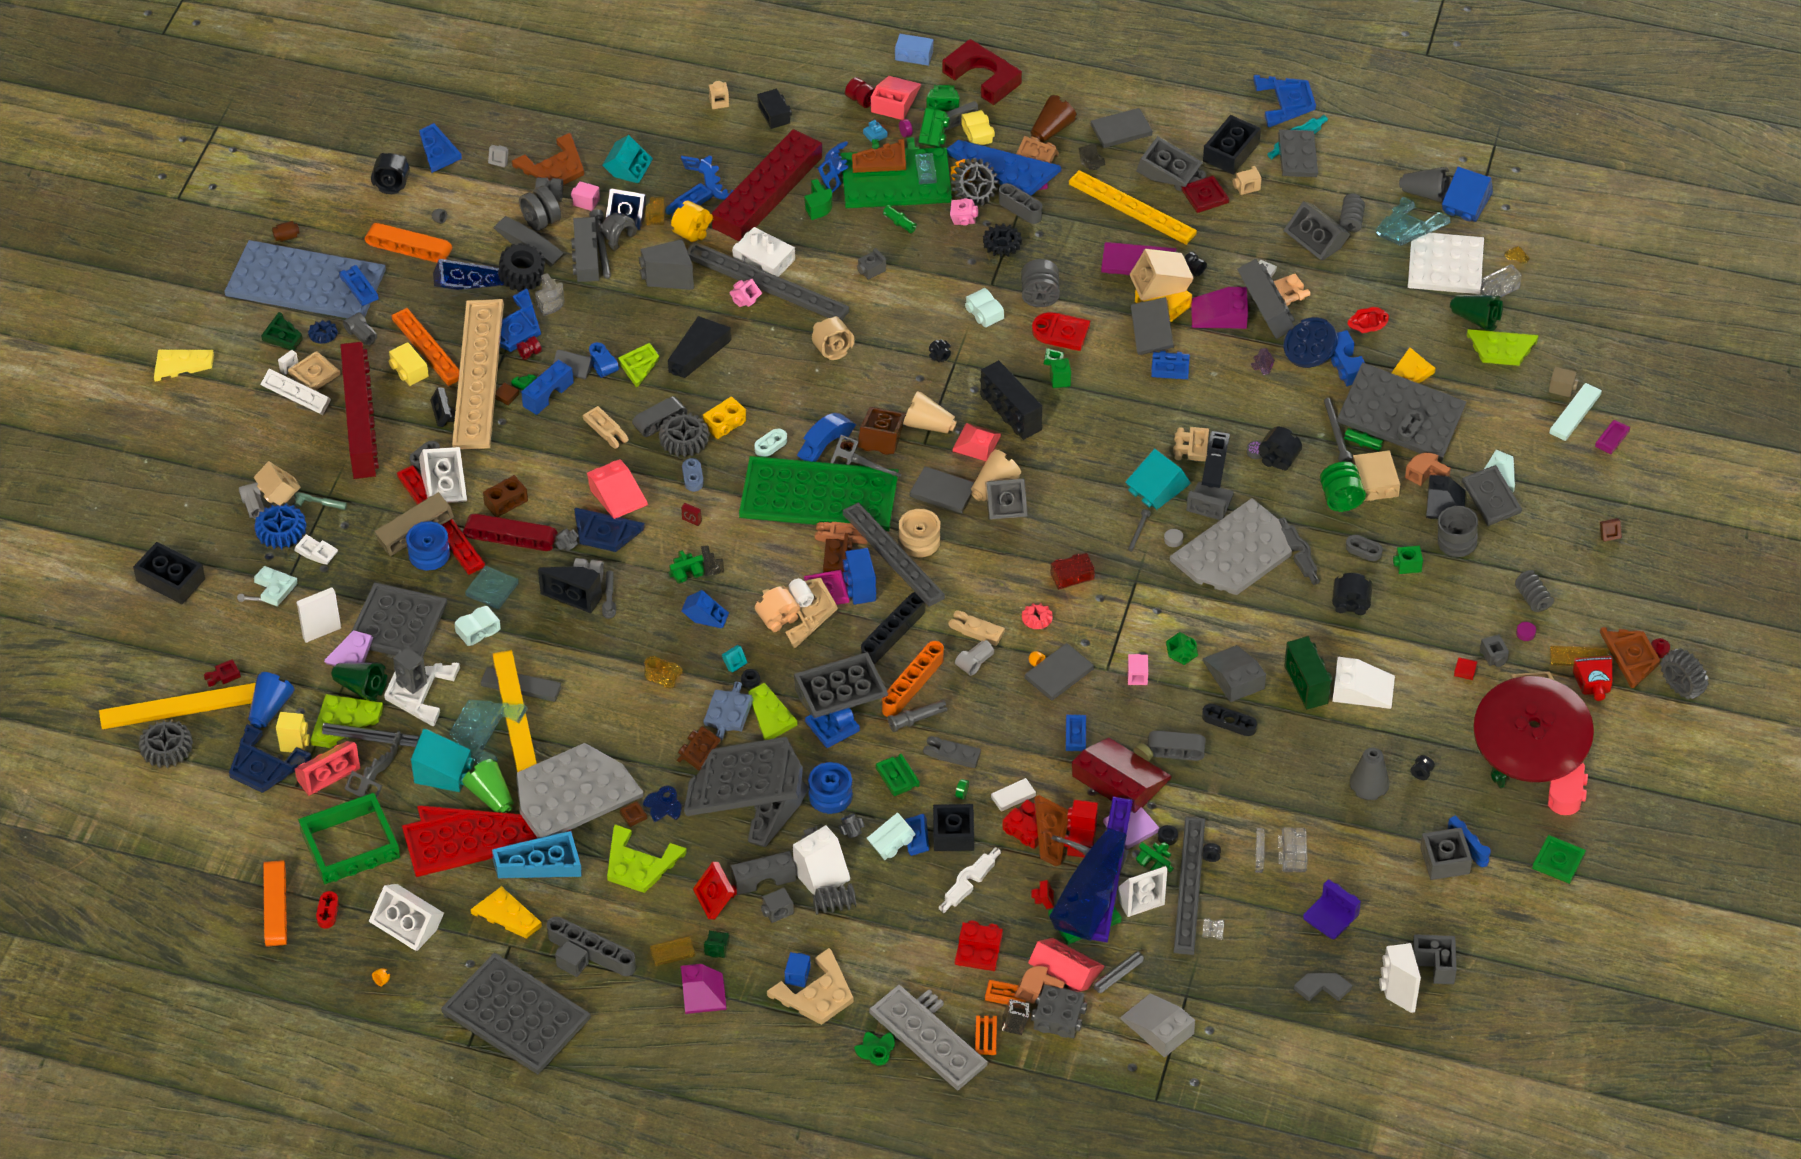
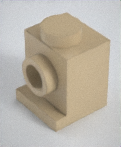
M715 81L709 85V99L712 109L729 107V93L726 82ZM718 98H723V99H724V100H721V101H715V99H718Z
M1252 166L1250 170L1236 173V178L1233 179V186L1235 189H1238L1240 195L1261 190V176L1255 166Z

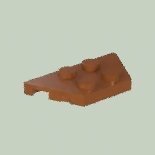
M1606 627L1600 629L1602 638L1631 689L1636 687L1659 666L1660 659L1644 631L1619 629L1618 632L1607 631Z

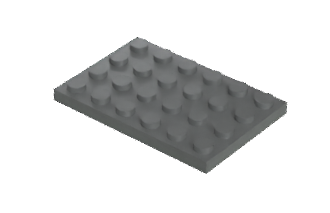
M1362 362L1337 418V422L1420 454L1438 455V460L1442 462L1465 408L1466 401ZM1417 410L1421 412L1424 416L1421 428L1411 441H1400L1397 437V430L1410 411ZM1415 418L1411 423L1413 424L1418 419ZM1407 429V430H1406L1405 432H1403V433H1404V434L1409 433V429Z
M495 952L441 1008L443 1014L537 1075L591 1018L589 1012Z

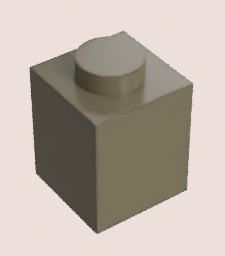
M1555 367L1549 392L1571 397L1572 391L1577 390L1579 380H1576L1577 372Z

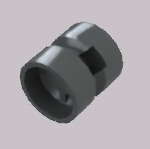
M537 177L535 189L544 185L552 192L556 200L561 202L563 197V179L552 178L549 181L548 178Z

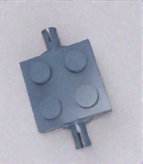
M737 681L734 682L732 691H714L703 721L705 726L718 729L716 736L721 739L720 741L723 740L725 731L734 730L742 732L753 702L752 695L739 693L742 683H737Z

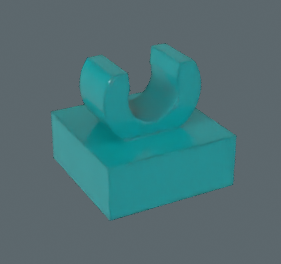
M739 645L722 654L723 661L730 672H734L748 663Z

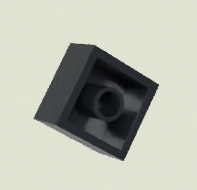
M973 804L933 805L934 851H974Z

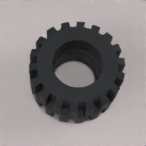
M518 243V245L512 244L511 247H506L505 251L501 253L498 275L500 276V281L504 282V286H509L511 290L516 289L517 292H521V290L526 288L528 291L529 289H535L536 286L541 284L544 275L545 258L542 252L537 250L535 246L531 247L527 243L526 245H522V243ZM516 266H524V267H527V268H526V269H520V268H517Z

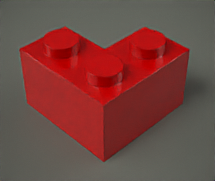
M1074 800L1073 807L1068 809L1067 831H1070V834L1065 835V839L1093 850L1097 828L1098 803ZM1064 843V847H1068V856L1088 858L1077 849Z

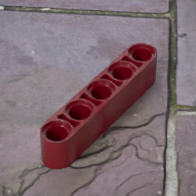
M470 514L463 530L464 535L471 539L541 551H551L556 540L555 536L558 534L557 530L551 526L480 514Z

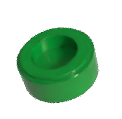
M960 779L956 788V798L965 799L969 788V780Z

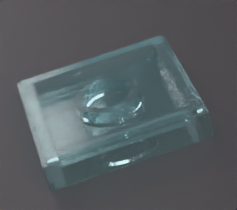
M485 565L465 593L467 597L499 610L518 585V579Z

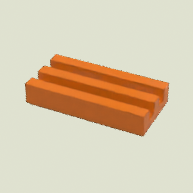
M989 980L985 1001L1021 1008L1026 1007L1025 1000L1017 998L1015 993H1011V991L1016 992L1018 985Z
M976 1016L975 1051L980 1055H996L997 1016H993V1018H989V1016H984V1018ZM980 1024H984V1050L980 1049ZM988 1024H993L992 1050H988Z

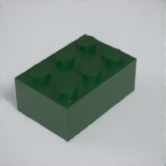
M1309 636L1288 641L1286 644L1284 667L1306 710L1328 704L1329 695H1331L1330 684L1332 683V676L1330 672L1326 671L1323 658L1317 654L1316 644L1311 642Z

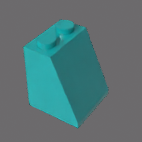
M1155 448L1125 482L1129 487L1128 492L1134 497H1141L1142 503L1149 508L1152 506L1156 510L1191 484L1183 470Z
M423 729L411 758L414 783L460 792L464 785L462 783L464 776L473 768L474 758L471 757V750L432 731Z

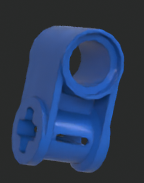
M596 342L590 345L589 352L591 354L592 366L601 378L619 370L616 359L602 343Z

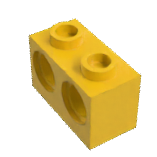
M731 396L704 413L703 420L707 423L708 431L716 439H719L746 422V409Z

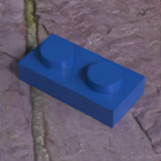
M1066 715V751H1083L1086 749V715Z
M921 814L905 819L906 823L916 834L911 843L907 845L908 853L913 856L929 851L927 819L925 815Z

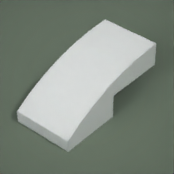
M307 534L295 546V552L326 565L338 552V549L322 540L319 543Z

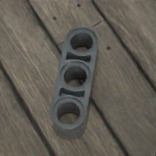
M1005 183L999 187V204L1031 224L1041 222L1042 203L1012 184Z
M672 396L637 414L632 424L644 437H649L660 431L661 425H663L664 420H668L669 416L675 417L676 413L682 415L683 412L686 415L687 408L677 397Z
M1152 731L1148 735L1147 746L1152 750L1153 757L1199 761L1204 758L1206 739L1199 734Z

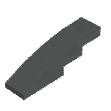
M507 216L494 226V229L511 244L518 245V243H522V245H526L527 243L531 247L535 246L537 250L542 252L545 263L550 267L563 256V252L548 240Z

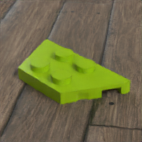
M1467 330V337L1472 340L1473 347L1479 353L1482 363L1520 366L1524 357L1530 353L1531 347L1538 341V335Z

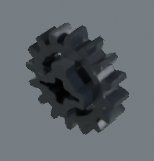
M1002 223V226L995 224V228L990 226L989 231L985 230L984 248H987L988 253L993 252V256L1000 254V257H1002L1003 254H1006L1009 257L1010 253L1016 254V250H1020V245H1022L1021 232H1017V228L1012 229V225L1005 227L1004 223Z

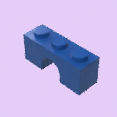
M1346 330L1337 333L1338 344L1331 356V362L1337 368L1339 378L1344 381L1346 386H1351L1362 362L1365 363L1362 356L1348 357L1353 355L1354 341Z
M558 359L521 392L523 407L536 415L549 405V396L554 389L563 393L574 383L572 368Z

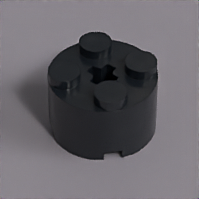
M381 153L375 161L371 174L373 186L375 187L376 185L380 192L390 195L397 194L400 190H403L410 172L406 157L392 153Z
M1274 427L1259 445L1258 450L1262 457V463L1267 467L1273 466L1287 471L1302 450L1300 439L1297 436L1296 438L1291 435L1292 431L1287 428Z
M1345 573L1339 579L1336 577L1332 597L1335 611L1338 613L1354 612L1357 615L1366 614V610L1371 606L1372 581L1370 579L1367 581L1364 575L1358 573Z

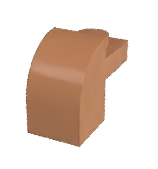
M1421 453L1416 455L1406 466L1405 478L1422 486L1430 475L1450 477L1451 468L1439 463L1438 455Z
M1035 966L1025 972L1018 984L1015 997L1034 1004L1039 993L1042 992L1044 984L1063 988L1065 982L1054 976L1046 975L1047 967Z

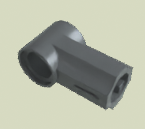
M360 312L343 321V326L348 334H354L364 345L370 346L377 339V333L367 324L366 319Z

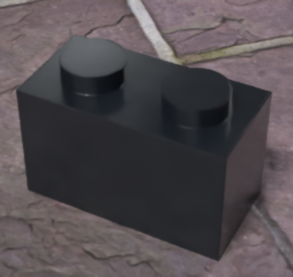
M777 88L757 94L758 108L771 129L790 124L791 108L789 105H786L783 94L780 95Z

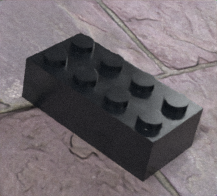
M999 360L981 369L980 395L982 399L986 400L992 409L999 413L1003 421L1012 427L1014 433L1025 440L1042 431V405Z

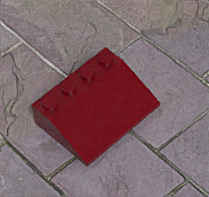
M1107 738L1084 749L1072 761V777L1111 801L1113 797L1133 800L1131 807L1133 813H1136L1141 807L1143 808L1172 778L1165 771L1111 738Z

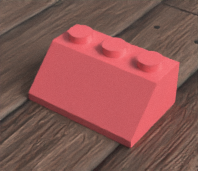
M346 741L295 768L297 781L308 796L348 776L352 771L360 769L357 745L355 742Z
M1055 938L1038 941L1028 962L1034 967H1047V974L1065 982V984L1069 985L1068 988L1076 992L1088 990L1105 967Z

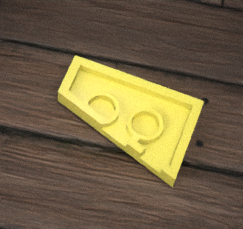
M158 350L154 380L155 382L160 381L162 377L171 376V378L177 377L179 373L183 372L194 373L211 369L214 352L213 350Z

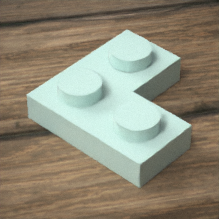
M266 566L254 577V583L267 587L261 594V600L277 607L298 584L297 578Z

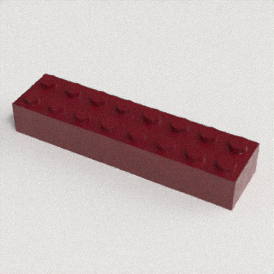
M792 129L711 213L713 215L712 228L740 241L753 227L756 228L822 159V142Z
M363 342L340 344L353 478L376 477V469H379L378 457L374 458L378 455L377 444H373L376 442V432L372 430L375 428L374 416H371L374 413L373 402H369L372 401L373 397L372 389L368 388L371 387V377L367 375V373H370L369 361H365L368 360L367 349H363Z

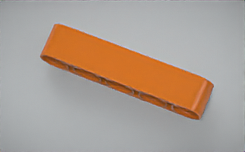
M373 223L365 236V241L370 246L441 264L447 260L453 248L451 243L446 240L380 223Z
M929 642L887 690L888 696L882 698L883 715L886 717L898 715L940 667L944 656V646L941 642Z
M284 860L264 862V938L266 947L287 945L286 867Z

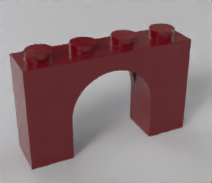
M969 39L942 60V73L955 81L974 68H985L992 71L994 75L981 84V98L992 105L998 103L1022 84V71L1019 68L1014 67L972 39Z

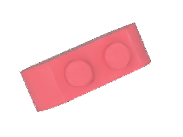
M1583 762L1570 774L1550 781L1548 806L1555 813L1572 815L1580 810L1581 801L1585 802L1587 790L1583 789V785H1587L1588 774H1584L1585 765Z

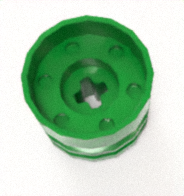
M1337 462L1329 465L1320 474V482L1330 509L1338 512L1350 511L1357 508L1365 500L1366 493L1358 468L1353 463Z

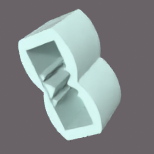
M986 288L966 296V310L975 316L979 324L988 327L1004 319L1003 307Z
M488 606L477 608L472 614L461 616L454 623L455 632L467 646L474 645L484 637L492 636L501 629L500 620Z

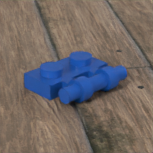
M1161 350L1160 352H1153L1151 377L1188 379L1190 354H1182V352L1166 353V351Z

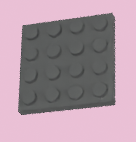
M374 582L352 631H358L373 637L369 650L395 656L408 646L423 658L446 608L447 599Z

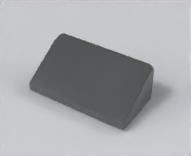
M557 350L553 361L554 364L559 359L572 368L573 377L585 380L592 368V359L590 357L563 350Z

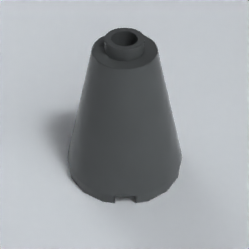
M1447 167L1406 173L1403 177H1400L1399 187L1402 188L1403 192L1442 203L1450 186V177L1446 176V172H1449V169Z
M1368 748L1364 751L1350 776V788L1356 792L1359 798L1376 800L1379 796L1387 793L1390 781L1383 753L1377 748Z

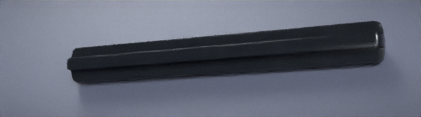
M323 723L322 733L326 735L394 744L393 739L396 735L395 732L332 723ZM401 733L399 745L416 747L420 736Z

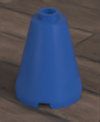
M261 672L257 676L248 717L253 727L258 729L266 727L291 697L295 688L289 681L285 680V682L279 680L280 676L269 672Z

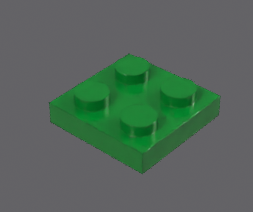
M1548 835L1533 863L1532 869L1570 884L1585 856L1586 850Z

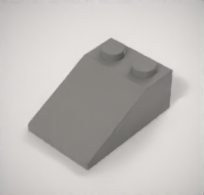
M1151 993L1121 1016V1020L1164 1058L1194 1034L1195 1019L1181 1007Z

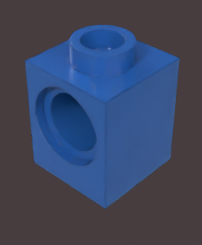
M790 952L784 972L785 984L799 987L806 986L811 968L810 956L803 953Z

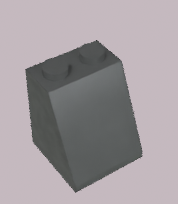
M682 239L640 249L641 257H638L640 267L642 268L639 270L642 280H645L648 287L694 289L693 265Z

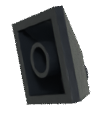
M1430 475L1427 491L1426 518L1438 519L1441 512L1448 507H1465L1466 490L1449 476Z

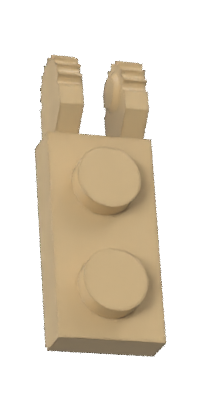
M599 406L583 415V420L601 437L607 440L614 449L619 447V443L614 435H617L623 443L629 440L624 431L620 429V426Z
M956 610L953 615L955 619H951L948 623L951 629H955L966 636L980 641L987 640L994 646L998 645L1005 633L1004 627L970 615L968 616L965 612Z

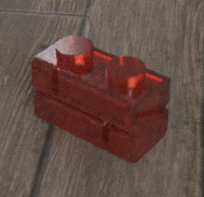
M1085 553L1075 554L1067 559L1055 560L1051 563L1050 573L1059 590L1094 580L1095 569L1088 554Z

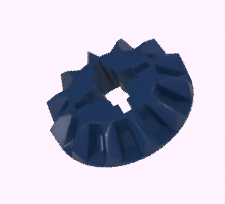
M323 319L321 322L315 321L314 325H310L308 330L309 338L319 344L331 342L338 334L336 325L332 324L330 320L325 322Z

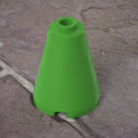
M484 760L474 766L476 770L473 773L469 771L466 773L462 781L464 786L494 812L509 813L513 809L514 802L499 765L495 760Z

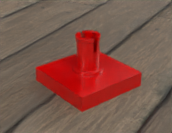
M712 862L693 888L708 919L712 920L716 919L730 898H734L737 893L735 885L729 883L719 862Z

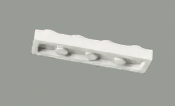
M268 369L261 383L263 387L321 415L324 414L331 401L329 397L271 369Z

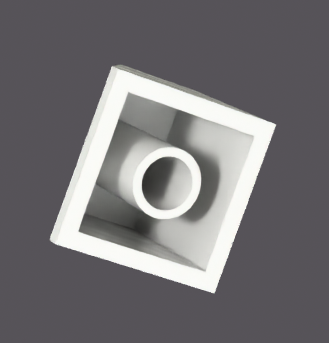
M827 826L820 828L793 844L795 875L812 894L815 895V891L818 888L823 894L824 887H827L831 892L832 886L838 888L840 885L850 881V875L838 838Z

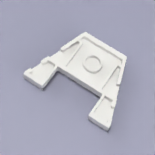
M435 663L434 666H425L427 684L414 694L397 684L396 673L394 672L384 694L385 700L429 725L435 726L440 714V708L424 705L423 702L434 678L454 681L460 665L459 663H452V665L442 666V663Z

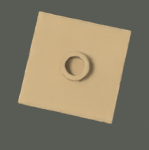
M316 351L289 368L288 374L298 383L316 391L338 377L340 370Z

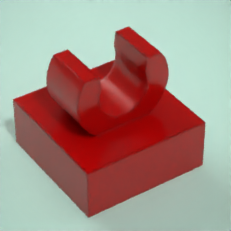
M1048 880L1040 881V889L1031 890V897L1035 898V904L1043 903L1046 909L1054 908V890Z

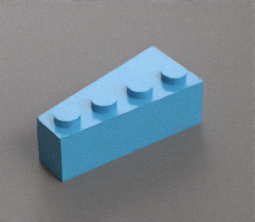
M571 831L492 849L493 863L498 878L581 877V864Z

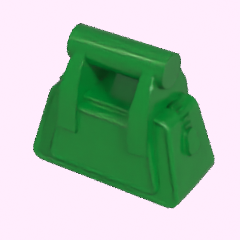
M934 85V89H931L927 95L926 108L946 111L959 108L960 98L957 90H954L955 85Z

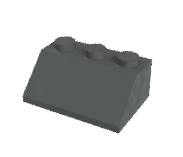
M1305 201L1302 202L1283 230L1322 261L1341 249L1351 234L1316 206Z

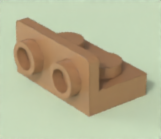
M1024 136L1016 154L1051 163L1054 156L1057 157L1059 153L1056 146L1049 142L1045 144L1035 137L1031 136L1029 138Z

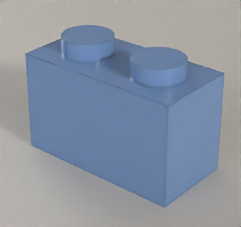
M899 34L895 46V60L929 66L933 54V39Z

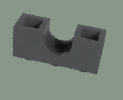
M790 851L731 865L732 881L737 889V895L757 891V884L768 878L774 879L776 886L796 881L795 865Z

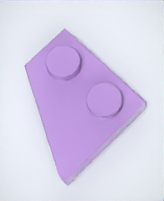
M353 630L324 662L332 666L338 663H364L373 637Z

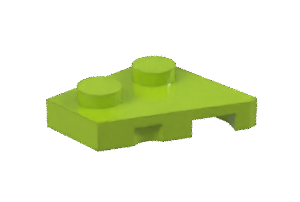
M650 343L618 357V363L635 387L641 384L659 360V355Z

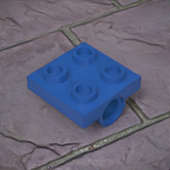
M850 708L813 718L812 715L805 717L806 724L826 748L860 731V726L854 720Z

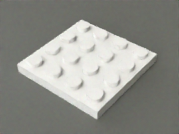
M1412 231L1408 288L1480 294L1484 237Z

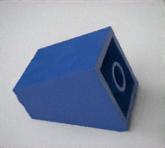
M1457 167L1442 202L1443 211L1450 216L1457 215L1465 221L1470 222L1472 220L1476 222L1493 193L1491 177Z

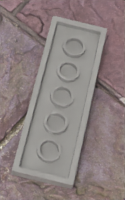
M900 985L890 991L869 1010V1013L957 1091L987 1066L988 1061Z

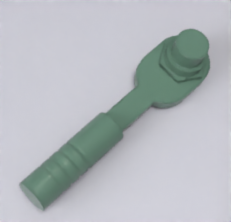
M299 492L294 494V505L297 507H302L304 501H314L325 506L346 510L347 507L346 502L328 498H316Z

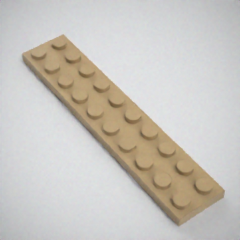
M503 299L466 301L452 442L453 448L484 449L491 446L504 306Z

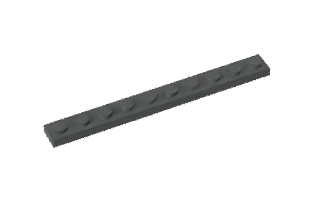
M693 242L687 250L691 261L739 281L753 279L760 290L824 317L832 318L837 316L840 320H843L849 313V306L699 243Z

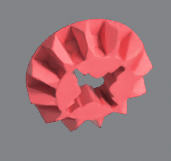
M1032 603L1031 606H1026L1025 610L1022 611V621L1029 628L1043 629L1052 622V611L1049 610L1048 606H1043L1041 603L1039 605ZM1035 612L1040 615V620L1034 615Z

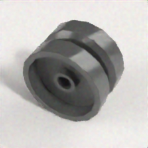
M542 185L534 189L532 193L528 192L520 196L519 206L521 212L533 230L540 231L546 228L548 224L560 221L561 211L559 204L546 186Z

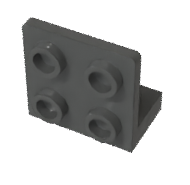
M1198 482L1194 492L1190 491L1188 494L1187 511L1222 520L1234 492L1224 488H1211L1201 485L1202 482Z

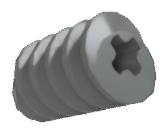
M1351 193L1343 199L1339 225L1348 232H1358L1362 228L1365 202L1359 195Z
M1525 571L1517 577L1515 581L1516 588L1519 589V592L1532 611L1541 612L1548 609L1554 603V598L1550 596L1549 591L1543 586L1538 575H1534L1535 571Z
M848 884L847 890L844 885H840L839 891L835 886H832L831 892L827 887H824L823 894L819 888L816 889L815 895L813 894L816 915L819 914L820 908L826 914L828 907H830L832 912H835L836 906H838L840 911H843L844 905L847 906L848 910H851L852 903L856 907L855 892L852 884Z

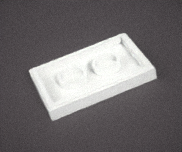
M333 588L297 601L302 635L306 643L341 629L336 594Z

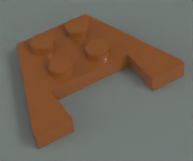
M571 133L556 139L557 145L563 150L562 152L536 165L526 155L512 160V166L516 169H522L528 176L548 178L549 181L552 178L563 179V185L584 175V169Z

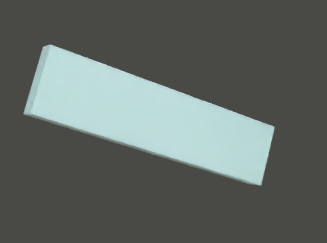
M1585 383L1550 428L1549 433L1566 441L1600 397L1602 390Z

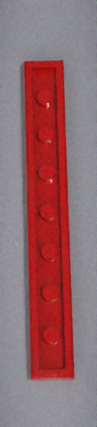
M414 465L397 472L398 479L417 505L428 498L422 476ZM450 519L442 524L448 533L449 548L466 573L470 575L485 568L484 561L454 520Z

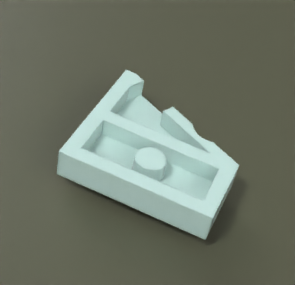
M1496 450L1484 469L1496 465L1513 493L1515 488L1513 456Z

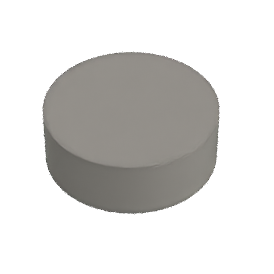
M1178 529L1166 531L1164 534L1165 544L1169 547L1180 546L1183 543V533Z

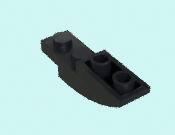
M1211 431L1201 485L1220 488L1230 437L1229 433Z

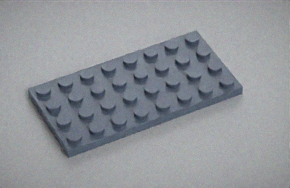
M249 240L225 289V296L342 318H349L360 312L365 318L371 303L362 306L346 283L341 280L339 272L342 270L347 271L350 267L357 265L374 290L377 291L386 267L378 263Z

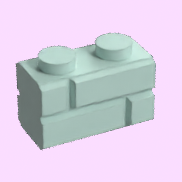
M897 812L868 836L867 840L880 856L886 860L887 858L894 857L900 847L911 843L916 834Z

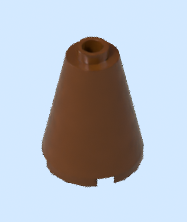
M1051 95L1048 98L1031 129V136L1039 139L1042 143L1077 119L1075 118L1077 114L1074 108L1066 100L1064 102L1059 100L1061 97L1058 95Z

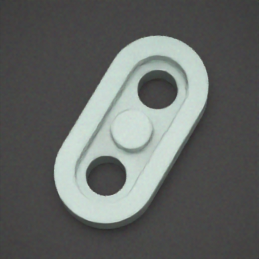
M782 429L770 431L755 442V453L760 457L770 456L786 445L787 433Z

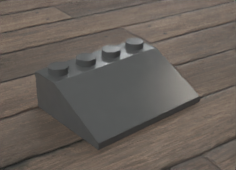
M868 652L794 674L797 695L813 718L888 696V692Z

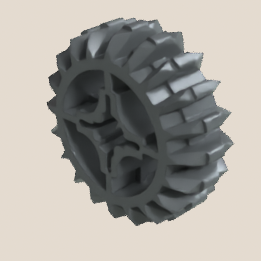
M972 158L971 161L966 159L965 163L960 162V168L955 167L954 169L957 174L951 175L955 178L954 181H951V184H955L952 191H957L955 197L961 196L960 200L964 198L973 199L975 206L978 204L984 205V201L989 202V197H994L995 195L992 191L998 189L994 186V184L999 182L994 180V177L997 176L996 173L992 174L994 168H988V162L983 164V159L977 161L976 158ZM971 168V172H969V177L967 179H963L966 171ZM980 171L984 174L985 179L980 176ZM976 180L977 182L981 183L973 184L969 181ZM986 185L984 192L979 196L978 192H980L981 186ZM964 186L969 188V193L965 190Z
M683 412L682 415L676 413L675 417L669 416L668 420H664L663 425L660 427V444L665 451H669L670 455L675 453L677 457L683 455L685 458L688 454L693 456L694 452L699 454L700 450H704L705 445H708L709 431L707 423H705L703 418L699 419L698 415L693 416L692 413L685 415Z
M1680 648L1671 650L1662 658L1660 663L1662 667L1660 670L1664 673L1662 676L1666 679V683L1671 686L1670 689L1675 690V693H1679L1681 697L1686 699H1694L1705 692L1709 685L1707 681L1709 678L1706 675L1707 671L1703 669V664H1700L1699 659H1696L1693 653L1689 654L1688 650Z
M163 719L161 723L156 721L154 726L149 724L148 729H143V734L139 738L140 754L144 757L146 763L150 762L152 766L157 764L159 769L163 765L168 769L171 764L176 767V762L183 763V758H188L189 752H192L193 740L191 732L180 721L174 723L173 719L169 722Z

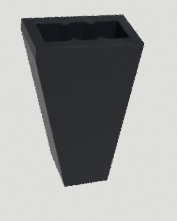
M698 316L668 359L669 373L686 378L731 341V327Z

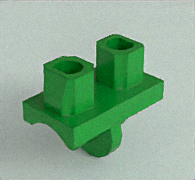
M681 550L678 551L679 557L673 559L674 564L669 565L670 578L674 577L678 584L687 581L686 572L692 571L694 578L704 575V559L702 555L693 557L691 553L685 555L684 551Z
M1143 842L1139 845L1141 851L1137 855L1136 861L1141 866L1146 867L1152 860L1155 864L1150 871L1166 866L1167 872H1172L1174 868L1170 866L1171 862L1166 859L1171 857V853L1168 852L1169 845L1164 842L1161 845L1154 843L1152 848Z

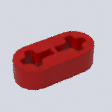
M327 891L320 896L316 919L318 926L321 928H330L335 924L339 907L338 896L335 892ZM331 899L332 901H330V905L327 906L326 902H328ZM327 913L329 917L326 920H323Z

